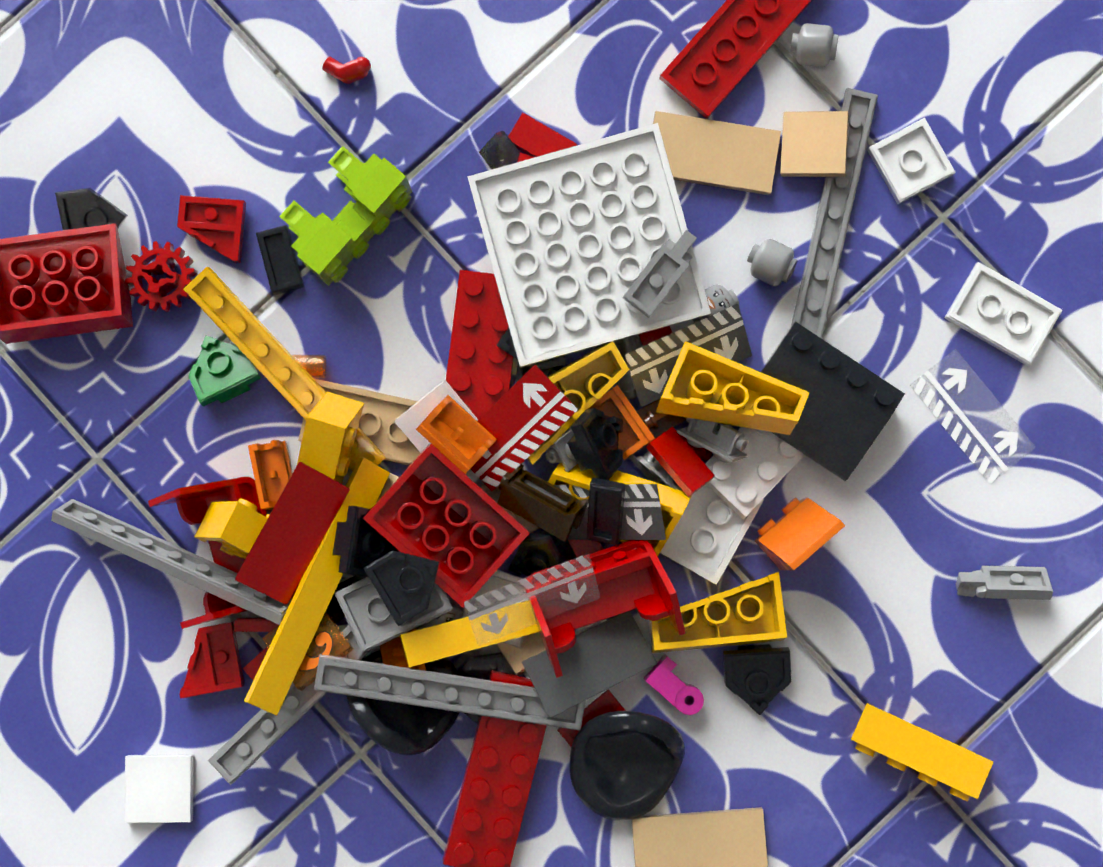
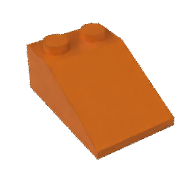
M795 497L781 509L784 515L779 520L774 522L771 518L757 530L760 536L754 541L779 570L794 571L844 528L845 525L841 520L808 497L800 501Z

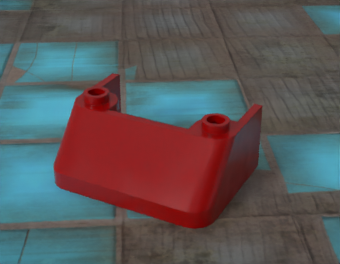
M239 477L182 487L148 501L149 507L176 502L181 518L190 525L201 524L211 502H228L244 499L258 507L256 512L265 517L267 515V511L260 508L255 480L250 477ZM208 540L214 563L238 573L245 559L235 555L231 556L221 551L222 543ZM206 592L203 598L206 614L180 622L181 628L184 629L248 610Z
M630 540L618 546L615 545L585 555L583 557L591 564L585 568L576 559L570 560L568 562L577 569V571L572 573L561 564L553 566L563 575L557 579L547 571L550 568L535 572L527 577V580L534 586V588L529 590L526 589V593H529L590 568L594 570L592 573L528 597L556 678L563 676L557 654L564 653L574 646L577 639L575 629L637 609L640 617L645 620L658 621L669 616L679 636L686 634L677 593L652 545L647 540ZM541 573L549 582L541 584L532 575ZM574 581L578 591L584 582L587 588L578 603L564 600L560 594L562 592L570 595L567 584Z

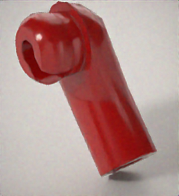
M329 56L322 66L323 71L346 84L365 78L371 69V63L365 57H358L342 64Z

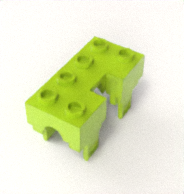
M343 146L328 163L338 171L335 176L346 184L344 191L357 202L354 203L350 200L333 221L323 212L316 218L313 217L295 200L279 216L289 225V229L299 237L291 245L298 253V258L328 286L333 281L337 283L344 277L348 271L346 266L354 257L359 259L369 247L367 242L375 233L377 235L383 233L390 224L389 218L396 210L402 211L412 198L410 196L412 189L407 177L387 159L383 158L381 160L373 154L365 163H362Z

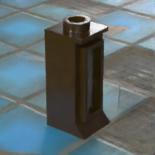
M522 464L512 473L507 472L498 487L501 490L498 504L566 542L572 527L576 530L579 528L589 499L577 500L574 496L529 471L523 470L524 465Z

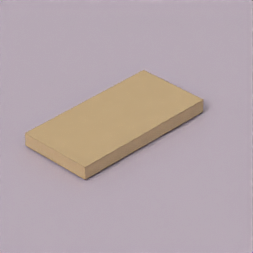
M655 111L653 124L658 123L674 180L764 195L771 194L781 131Z
M313 378L326 393L331 392L364 403L358 427L385 455L386 459L384 460L409 466L420 454L418 449L394 422L396 418L418 401ZM304 418L298 441L302 442V437L306 420Z
M762 807L650 815L632 819L635 867H768Z

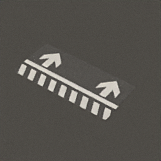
M956 349L910 384L911 388L989 483L995 481L1035 449V445Z
M585 554L465 601L464 605L477 645L486 644L536 624L530 600L537 598L546 620L599 599L600 593L590 554Z

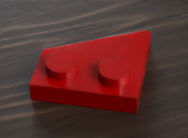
M180 195L177 227L233 262L241 263L246 202L244 200Z
M234 622L199 628L194 642V652L190 656L187 666L186 679L179 693L180 699L245 686L236 632H234Z

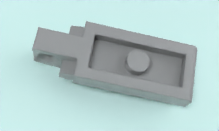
M686 230L676 244L669 239L665 245L663 244L622 298L649 318L690 265L689 262L693 257L687 251L696 241L697 237Z
M981 566L980 570L959 572L955 584L957 595L969 597L977 595L979 598L1051 600L1053 595V589L1045 567Z

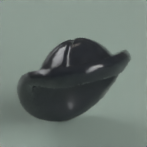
M380 650L367 655L361 660L383 664ZM448 657L425 663L426 671L455 675L457 672L454 664ZM346 695L353 717L368 737L382 748L401 755H416L434 747L453 726L460 713Z
M615 711L596 716L583 725L572 743L570 752V779L577 796L589 809L606 819L629 820L640 817L650 812L659 804L678 774L685 755L683 738L678 730L669 722L651 714L636 711Z

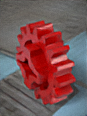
M154 241L152 250H149L144 245L141 246L143 255L139 257L132 254L131 257L136 263L134 266H126V269L132 273V277L126 278L125 282L134 286L129 291L130 295L133 297L140 296L138 303L142 306H146L149 303V309L155 312L158 310L159 305L166 312H170V304L172 303L179 308L182 307L180 301L182 297L191 299L183 289L191 282V277L198 274L194 268H189L194 262L193 259L189 256L184 257L186 251L181 247L174 251V245L170 242H166L164 248H162L161 244ZM174 259L180 266L181 275L174 270ZM164 272H165V273H166L168 276H170L172 279H170V278L163 279V278H162V279H160V280L158 281V280H156V278H154V277L151 276V275H155V276H157V275H163ZM142 279H145L149 284V294L143 287ZM177 288L173 293L167 295L168 292H170V291H172L173 289Z

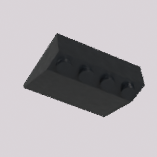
M796 321L786 332L761 370V373L810 392L800 419L790 435L771 433L844 481L850 477L905 395V393Z

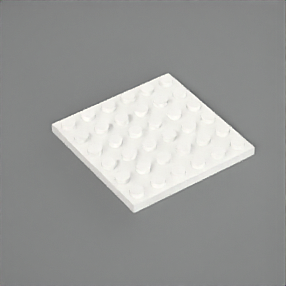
M658 123L467 176L520 367L711 314L692 246L687 251L693 257L689 262L690 265L649 318L622 298L663 244L665 245L669 239L676 244L684 232L688 231Z

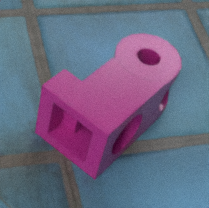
M664 654L646 674L644 680L683 714L693 715L698 713L704 704L703 694L697 687L692 684H685L671 672L677 664Z

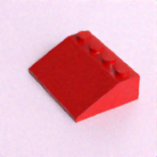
M107 224L0 239V340L5 344L133 327L131 295L129 293V285L125 282L127 274L117 225Z
M431 443L427 445L363 517L368 524L400 552L439 561L435 583L462 608L465 606L464 602L471 600L530 534L529 531Z

